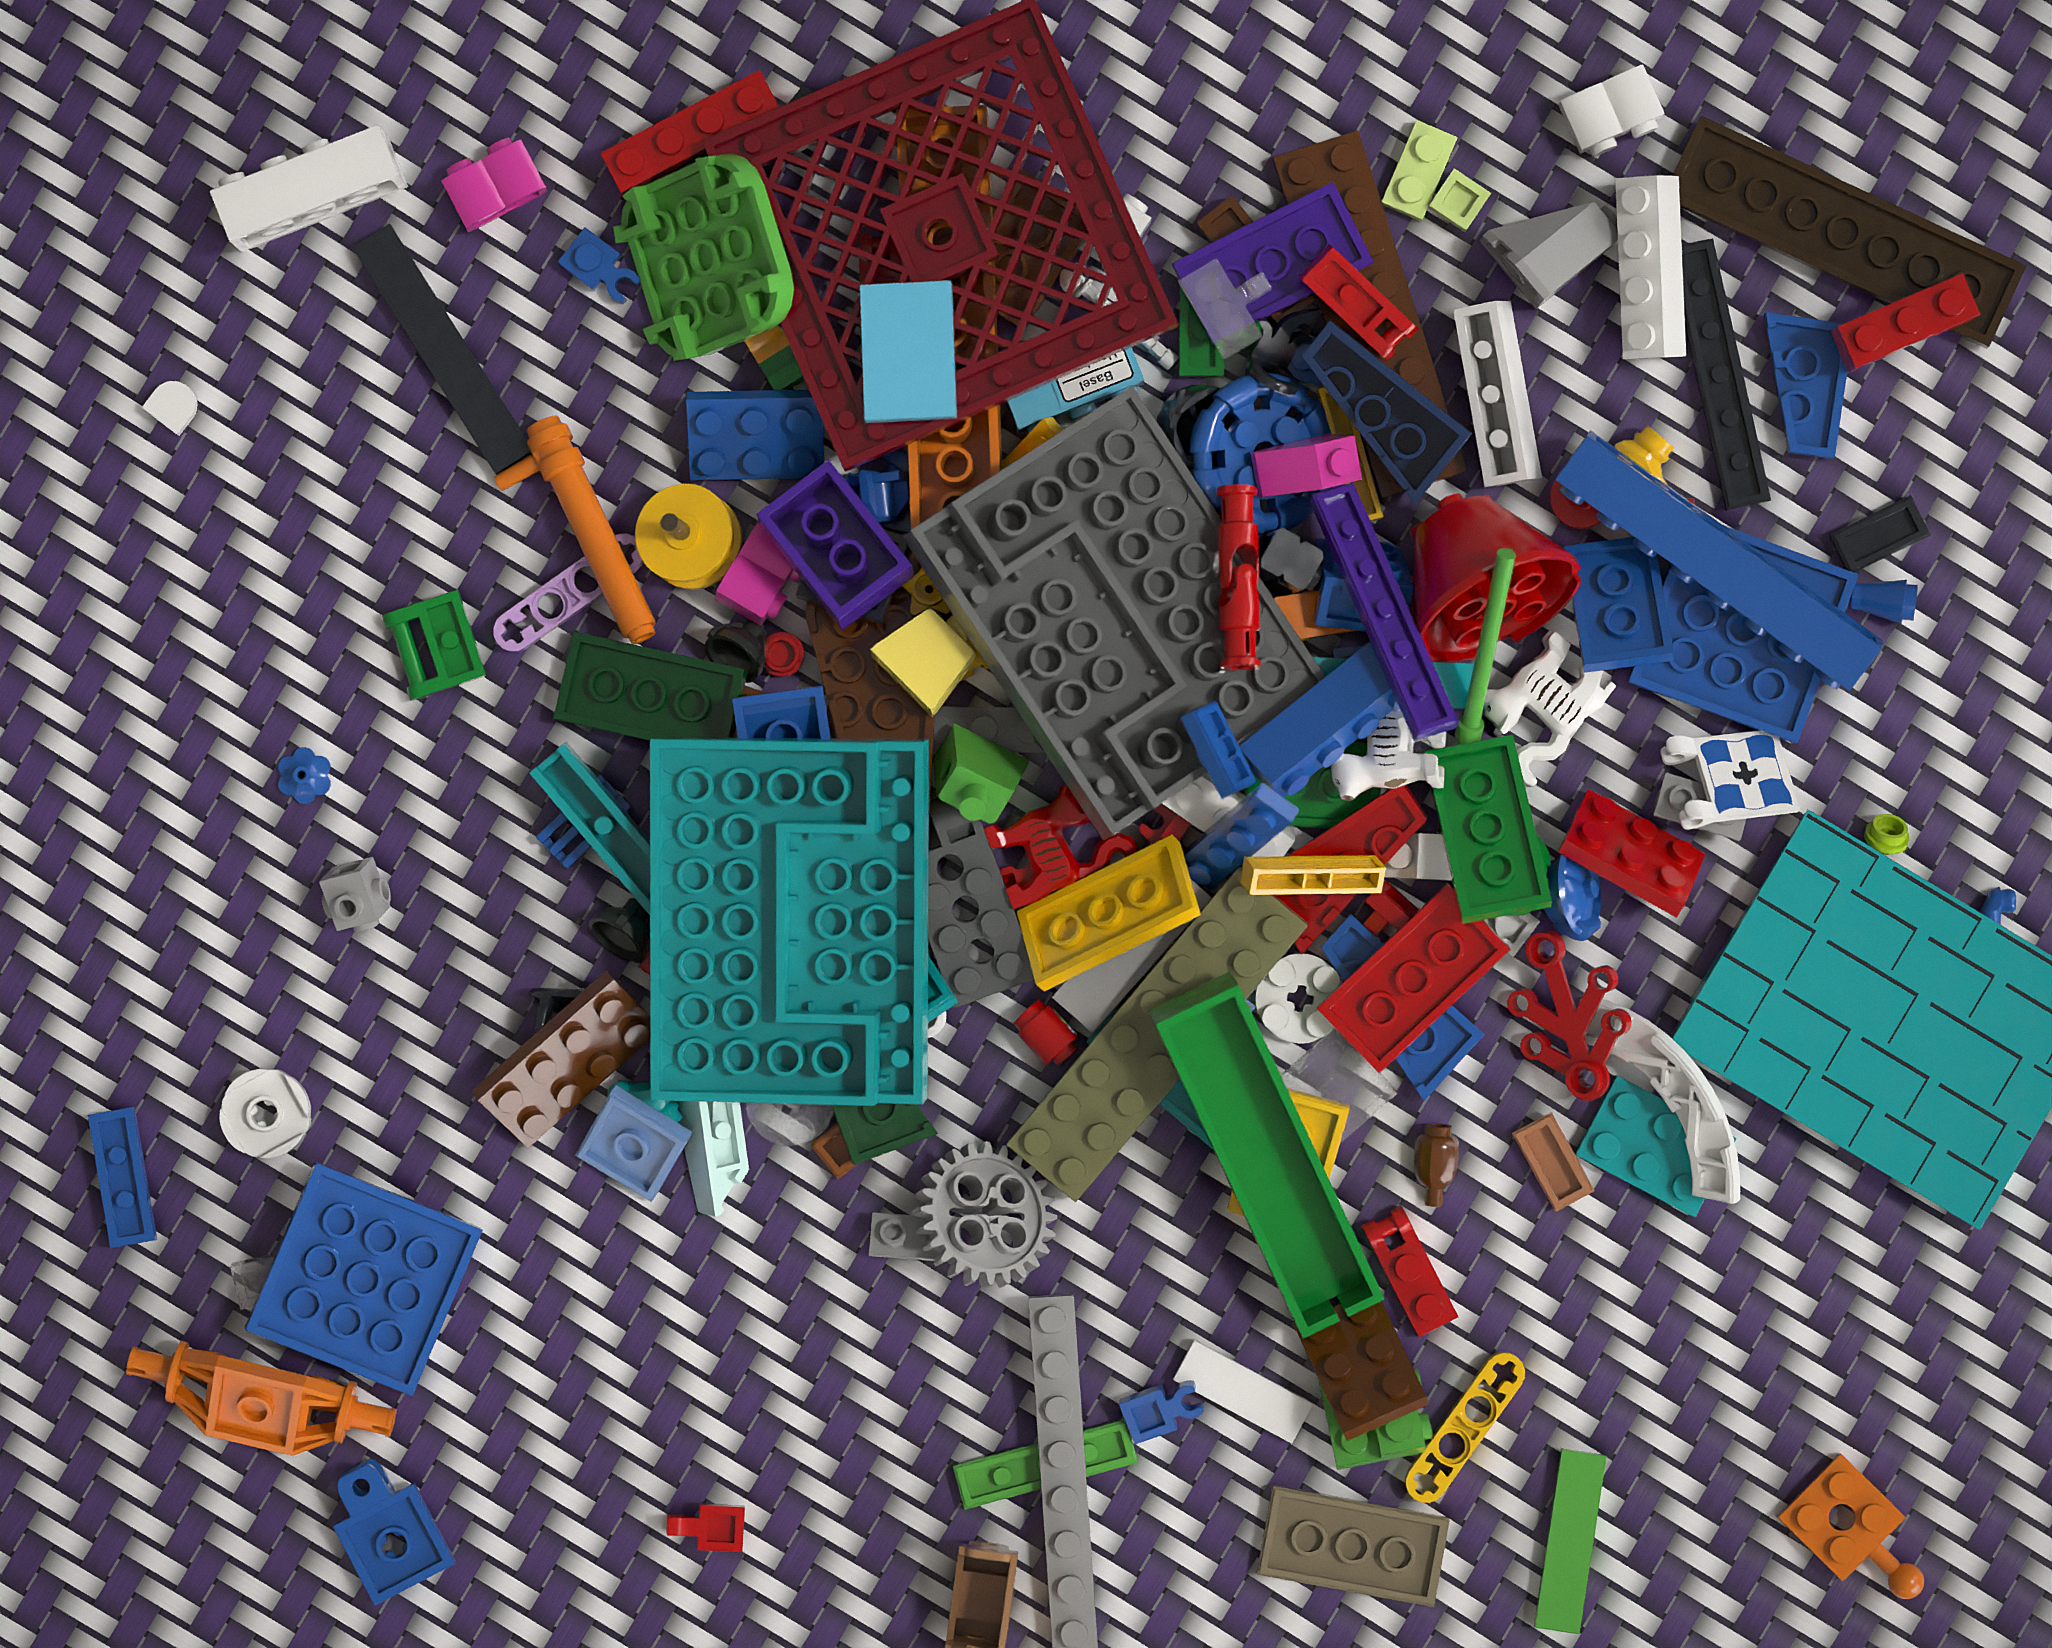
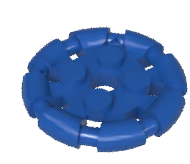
M1269 373L1277 379L1291 382V379L1286 376ZM1249 374L1231 381L1220 388L1212 396L1214 401L1207 410H1201L1190 439L1189 452L1193 453L1194 469L1190 470L1215 511L1220 515L1221 520L1222 504L1221 498L1217 496V488L1235 484H1246L1256 487L1251 452L1254 451L1258 443L1263 442L1267 448L1331 433L1323 405L1319 399H1311L1306 394V387L1299 383L1300 386L1295 395H1287L1267 387ZM1257 396H1261L1262 409H1254V401L1257 399ZM1291 406L1299 411L1295 418L1285 415ZM1226 414L1235 420L1228 430L1224 428L1222 422ZM1217 451L1218 467H1212L1211 452ZM1329 488L1300 492L1297 497L1293 493L1258 497L1257 493V496L1253 497V523L1258 525V536L1263 535L1264 531H1275L1282 527L1290 530L1298 526L1313 514V509L1309 502L1311 496L1329 490ZM1260 499H1267L1268 513H1263L1260 509Z

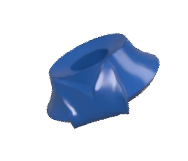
M1560 854L1558 858L1551 860V866H1547L1546 878H1550L1549 890L1552 904L1551 907L1544 909L1548 918L1554 923L1553 927L1576 941H1585L1601 927L1599 918L1601 891L1598 874Z

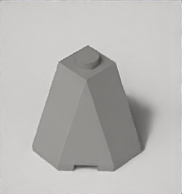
M1593 201L1488 230L1482 235L1479 242L1533 307L1537 309L1618 242L1617 216L1606 205L1600 209Z

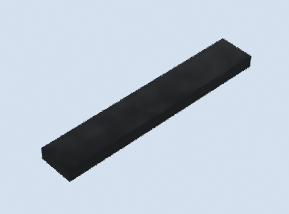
M389 223L353 246L352 248L494 473L498 474L530 455L531 451L527 445V438L392 225Z
M1711 238L1682 245L1685 330L1725 511L1771 501L1714 240Z

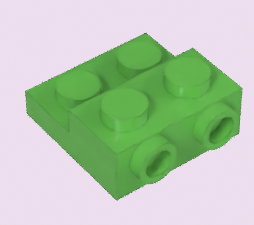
M1415 1368L1414 1371L1421 1383L1418 1368ZM1319 1382L1337 1470L1425 1453V1440L1433 1438L1427 1412L1419 1413L1416 1410L1346 1441Z

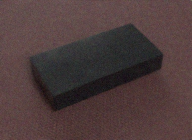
M1910 495L1830 534L1829 538L1845 570L1855 573L1930 536V533Z

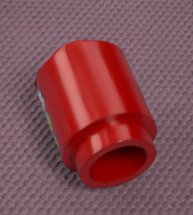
M1040 999L1013 1022L1020 1031L1017 1035L1045 1066L1054 1061L1060 1067L1078 1050V1047L1074 1044L1079 1037L1078 1034L1051 1005L1046 1007Z

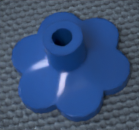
M302 747L297 749L293 756L283 757L279 761L278 770L281 774L278 782L279 790L285 795H293L296 801L301 804L311 803L316 795H324L330 790L331 781L327 776L331 769L330 761L324 756H315V753L310 748ZM301 771H304L306 773V777L304 779H300L299 777Z

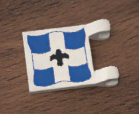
M1762 731L1698 738L1672 736L1666 740V747L1661 748L1662 760L1666 765H1675L1695 758L1707 801L1692 800L1684 805L1685 811L1679 813L1680 823L1684 829H1695L1713 822L1796 813L1800 809L1781 742L1776 736Z

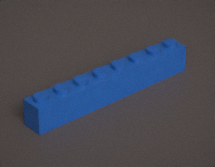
M1590 430L1558 473L1556 480L1562 484L1559 490L1567 498L1579 505L1583 501L1589 503L1598 510L1596 517L1602 523L1615 531L1622 527L1635 537L1632 542L1638 549L1653 558L1657 553L1672 563L1669 567L1672 573L1688 584L1696 580L1708 589L1706 596L1722 609L1728 610L1730 606L1735 608L1745 616L1742 622L1748 628L1762 637L1768 632L1782 642L1779 648L1788 657L1798 663L1805 659L1817 667L1818 670L1815 674L1830 687L1838 689L1842 685L1850 691L1883 647V640L1593 431Z

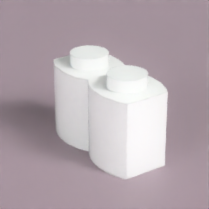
M1643 64L1561 100L1558 104L1579 153L1590 150L1593 157L1618 146L1615 138L1631 132L1635 139L1659 128L1656 120L1662 118L1665 114Z

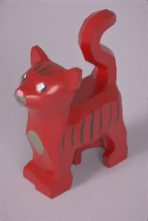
M1066 784L1060 786L1057 797L1050 805L1028 811L1010 826L1000 828L995 823L984 826L990 848L1024 846L1029 860L1027 866L1018 870L1013 866L1000 869L1013 909L1037 902L1052 891L1072 885L1107 867L1110 863L1111 855L1115 851L1122 852L1125 857L1138 852L1137 843L1130 836L1116 833L1104 841L1102 839L1096 845L1091 862H1078L1066 841L1063 830L1070 827H1081L1091 821Z

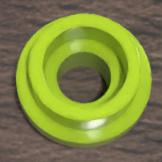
M1892 814L1876 816L1874 820L1867 824L1864 832L1867 844L1884 855L1902 853L1906 850L1910 840L1908 826L1905 821Z

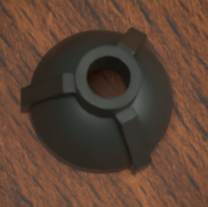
M746 620L743 624L737 622L715 626L706 635L708 639L705 642V652L710 662L748 670L745 683L755 681L761 674L766 661L765 638L767 635L765 629L751 620Z
M630 898L623 908H605L597 912L589 921V927L587 928L589 934L593 935L606 950L615 956L627 961H634L638 964L647 955L649 925L646 923V920L650 915L635 898Z

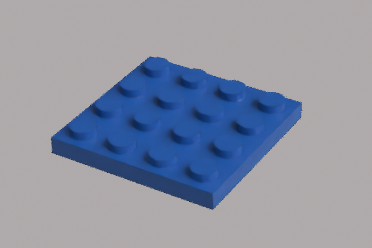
M1725 526L1845 613L1859 574ZM1668 567L1662 587L1674 648V661L1633 666L1627 683L1797 744L1821 680L1815 674L1818 668L1805 659L1798 663L1788 657L1779 648L1782 642L1768 632L1764 637L1758 635L1742 622L1745 617L1732 606L1728 610L1722 609L1706 596L1707 588L1696 580H1693L1691 584L1686 583L1672 573Z
M315 1161L244 1328L246 1331L413 1396L483 1229Z

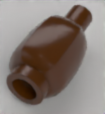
M1425 1124L1424 1133L1415 1142V1176L1418 1182L1426 1187V1206H1443V1190L1452 1183L1456 1176L1459 1162V1141L1451 1134L1452 1126L1448 1124Z

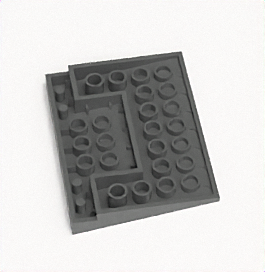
M1133 386L953 501L902 537L1103 841L1115 835L1207 773L1206 768L1198 759L1197 750L1181 720L1182 716L1216 701L1240 746L1325 678V675L1260 577L1257 585L1260 604V630L1256 631V658L1261 660V668L1243 671H1230L1220 668V660L1224 659L1225 656L1224 632L1219 629L1221 586L1219 583L1217 526L1222 524V520ZM1234 553L1231 561L1232 567L1244 564L1240 555Z

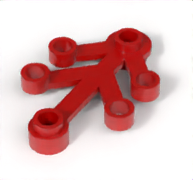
M1542 931L1534 934L1527 941L1526 956L1532 965L1544 969L1557 1013L1538 1003L1536 994L1527 988L1512 992L1507 999V1007L1514 1016L1526 1017L1565 1040L1571 1057L1552 1048L1549 1037L1540 1031L1525 1035L1521 1040L1520 1049L1527 1059H1538L1563 1074L1568 1090L1576 1098L1584 1101L1595 1100L1601 1097L1609 1087L1610 1075L1605 1063L1618 1037L1626 1034L1632 1025L1631 1017L1624 1009L1616 1008L1606 1012L1601 1018L1602 1031L1589 1052L1585 1034L1605 993L1616 988L1618 974L1614 968L1608 965L1592 969L1587 978L1588 987L1576 1009L1561 961L1566 952L1565 942L1554 931ZM1546 940L1552 942L1555 947L1553 956L1548 955L1544 951ZM1599 972L1607 975L1609 981L1607 987H1602L1598 983L1597 975ZM1519 995L1524 996L1528 1001L1526 1010L1520 1009L1517 1004ZM1612 1015L1618 1016L1622 1022V1027L1619 1031L1611 1026L1610 1020ZM1532 1038L1540 1042V1053H1535L1531 1049L1530 1041ZM1585 1070L1593 1073L1595 1077L1593 1085L1585 1082L1583 1078Z

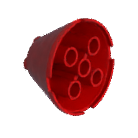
M1460 493L1448 495L1438 502V511L1429 516L1425 521L1413 526L1409 532L1413 540L1414 621L1433 662L1456 663L1475 659L1499 549H1511L1515 552L1516 556L1497 642L1511 636L1513 642L1516 643L1538 630L1571 601L1581 584V579L1578 575V570L1581 567L1571 553L1491 499L1490 495L1472 496L1464 499Z

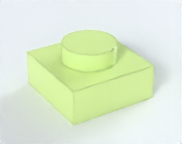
M1454 168L1428 208L1463 232H1466L1491 193Z

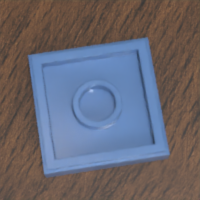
M615 1086L575 1156L652 1202L693 1132L620 1087Z

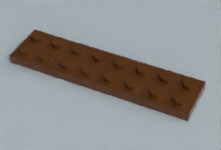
M1357 130L1273 157V164L1287 205L1331 182L1334 183L1374 261L1372 265L1359 272L1402 312L1418 330L1410 338L1405 336L1394 348L1396 353L1386 361L1315 293L1319 307L1322 309L1321 314L1325 326L1329 321L1335 323L1449 414L1359 131ZM1386 317L1374 331L1381 336L1393 323ZM1361 435L1380 498L1384 499L1405 492ZM1461 449L1434 482L1467 472Z

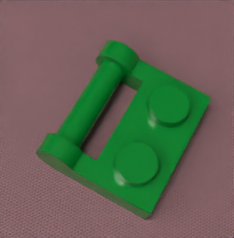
M458 590L382 615L386 629L391 628L410 685L406 688L410 701L487 676ZM420 619L438 673V677L429 680L426 679L408 622Z

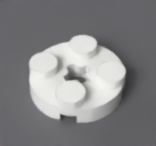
M1291 954L1281 958L1256 987V1010L1264 1026L1276 1037L1291 1043H1310L1328 1035L1334 1028L1317 1010V1006L1342 982L1337 971L1321 958L1309 954ZM1298 985L1306 986V994L1313 996L1312 1005H1304L1303 1012L1295 1011L1294 1003L1287 1001L1288 993L1296 992Z
M256 1069L242 1074L229 1085L225 1092L226 1095L222 1100L219 1119L225 1137L235 1149L252 1157L275 1158L290 1152L299 1145L311 1126V1105L305 1089L295 1078L281 1070ZM260 1101H264L267 1106L274 1104L277 1108V1112L273 1115L275 1122L271 1126H268L265 1121L257 1123L253 1115L258 1113L257 1104Z

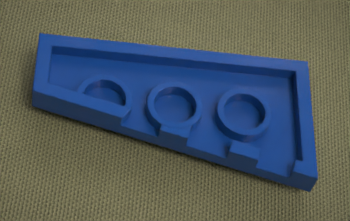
M1349 914L1321 945V949L1344 981L1383 942L1353 915ZM1451 1006L1395 1059L1425 1101L1485 1034L1454 1006Z

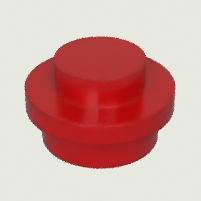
M777 632L765 639L766 661L763 667L767 672L777 677H787L796 673L801 668L805 653L803 645L797 637L787 632Z

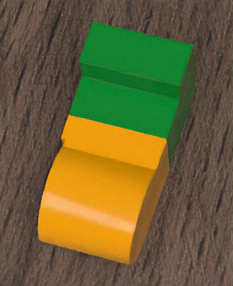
M778 325L744 340L773 390H790L805 380L788 339Z

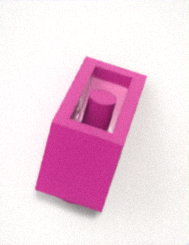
M1328 433L1251 452L1258 497L1321 490L1362 480L1355 435Z

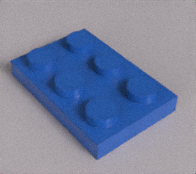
M810 390L687 392L686 409L690 480L805 478L825 463L823 421Z
M1635 537L1564 546V549L1576 558L1581 567L1578 570L1581 584L1576 594L1572 597V605L1584 673L1674 661V648L1657 554L1653 558L1638 549L1632 542Z

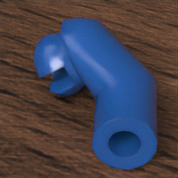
M2000 887L1991 889L1987 893L1980 913L2001 925V912L2012 913L2016 910V892L2012 889L2001 890Z

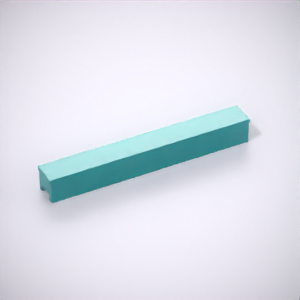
M565 742L529 774L650 915V839L568 742Z

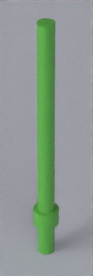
M1508 548L1499 549L1497 552L1464 714L1458 718L1459 723L1455 730V738L1458 740L1457 745L1481 741L1484 721L1481 719L1516 556L1515 552Z

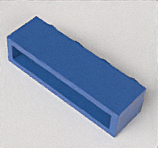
M1371 642L1362 647L1239 746L1253 775L1261 784L1264 783L1283 798L1286 795L1298 793L1305 787L1311 775L1323 766L1329 767L1333 765L1343 755L1346 747L1356 739H1363L1372 734L1378 727L1379 721L1391 711L1400 710Z

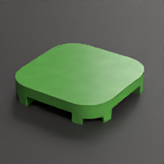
M733 153L697 158L695 163L652 183L631 188L623 195L626 203L623 207L621 225L613 226L616 244L624 242L629 244L653 321V325L644 328L643 332L650 345L658 343L667 354L674 356V361L711 355L768 331L785 319L792 305L794 286L791 269L764 183L757 169L746 158Z

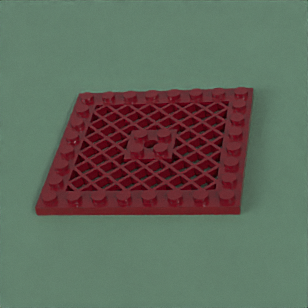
M1036 0L1018 2L702 141L708 156L733 153L746 158L757 169L764 183L791 269L794 286L792 305L781 325L845 472L1178 327L1175 315ZM1012 59L1016 70L1003 66L1000 63ZM983 71L976 89L958 83ZM992 72L1014 80L1006 100L985 93ZM1022 83L1034 111L1014 104ZM941 90L935 107L916 101ZM951 90L972 98L965 118L943 111ZM981 101L1002 109L994 130L973 122ZM900 108L893 126L875 119ZM910 108L931 116L923 137L902 129ZM1010 112L1032 120L1024 141L1002 133ZM939 119L960 127L952 148L931 140ZM1039 125H1041L1052 152L1032 145ZM858 126L851 144L834 137ZM868 126L889 134L881 155L860 147ZM969 131L990 138L982 159L961 152ZM898 138L919 145L911 166L890 159ZM998 142L1020 150L1012 171L990 163ZM816 145L810 162L793 156L795 153ZM827 145L848 152L840 173L819 166ZM927 149L948 156L941 177L919 170ZM1028 153L1050 161L1042 182L1020 174ZM856 156L877 163L869 184L848 177ZM957 160L978 168L971 188H969L963 173L950 178ZM775 163L768 180L764 167ZM785 163L806 170L798 191L777 184ZM1057 166H1059L1070 193L1050 186ZM886 167L907 175L899 196L878 188ZM986 172L1008 179L1000 200L979 193ZM815 174L836 182L828 203L807 195ZM915 179L934 185L909 196ZM1016 183L1038 191L1030 212L1008 204ZM845 185L865 193L857 214L836 206ZM774 192L794 200L787 220ZM1046 194L1068 202L1060 223L1038 215ZM874 197L893 203L880 209L886 225L866 218ZM975 201L996 209L988 229ZM803 203L824 211L816 232L795 225ZM1075 206L1079 211L1088 234L1068 227ZM1004 212L1026 220L1018 241L996 233ZM832 215L853 222L845 244L824 236ZM944 222L952 227V237L946 244L934 245L928 241L927 232L934 223ZM1034 224L1056 232L1048 253L1026 245ZM862 226L883 234L875 255L854 247ZM792 233L812 240L804 261ZM1064 235L1086 243L1078 264L1056 256ZM891 238L895 243L904 266L884 259ZM993 242L1014 250L1006 271L987 264L1000 258ZM821 244L842 252L834 273L813 266ZM1093 247L1097 252L1106 275L1086 268ZM1022 253L1044 261L1036 282L1014 274ZM850 255L871 263L863 285H873L880 267L900 274L901 277L898 283H908L909 279L911 283L949 281L971 271L964 289L952 285V294L960 297L953 316L954 337L956 332L960 331L978 338L970 360L955 355V364L964 367L955 371L957 419L865 422L863 371L857 384L845 358L847 356L863 362L861 352L848 348L856 326L861 327L860 285H862L842 277ZM1052 265L1074 273L1066 294L1044 286ZM981 271L1002 279L994 301L972 293ZM809 274L830 281L822 302ZM1082 276L1104 284L1096 305L1074 297ZM1010 283L1032 291L1024 312L1002 304ZM838 285L859 293L851 314L830 307ZM1112 288L1118 301L1104 306ZM1040 294L1062 302L1054 324L1032 316ZM969 301L990 309L982 330L961 323ZM1070 306L1089 312L1063 324ZM998 313L1020 320L1012 342L990 334ZM827 315L848 322L840 343ZM1028 324L1047 331L1021 343ZM987 342L1006 349L980 360Z

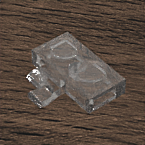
M1216 258L1178 281L1223 360L1263 338L1245 307L1272 290L1263 272L1235 289Z

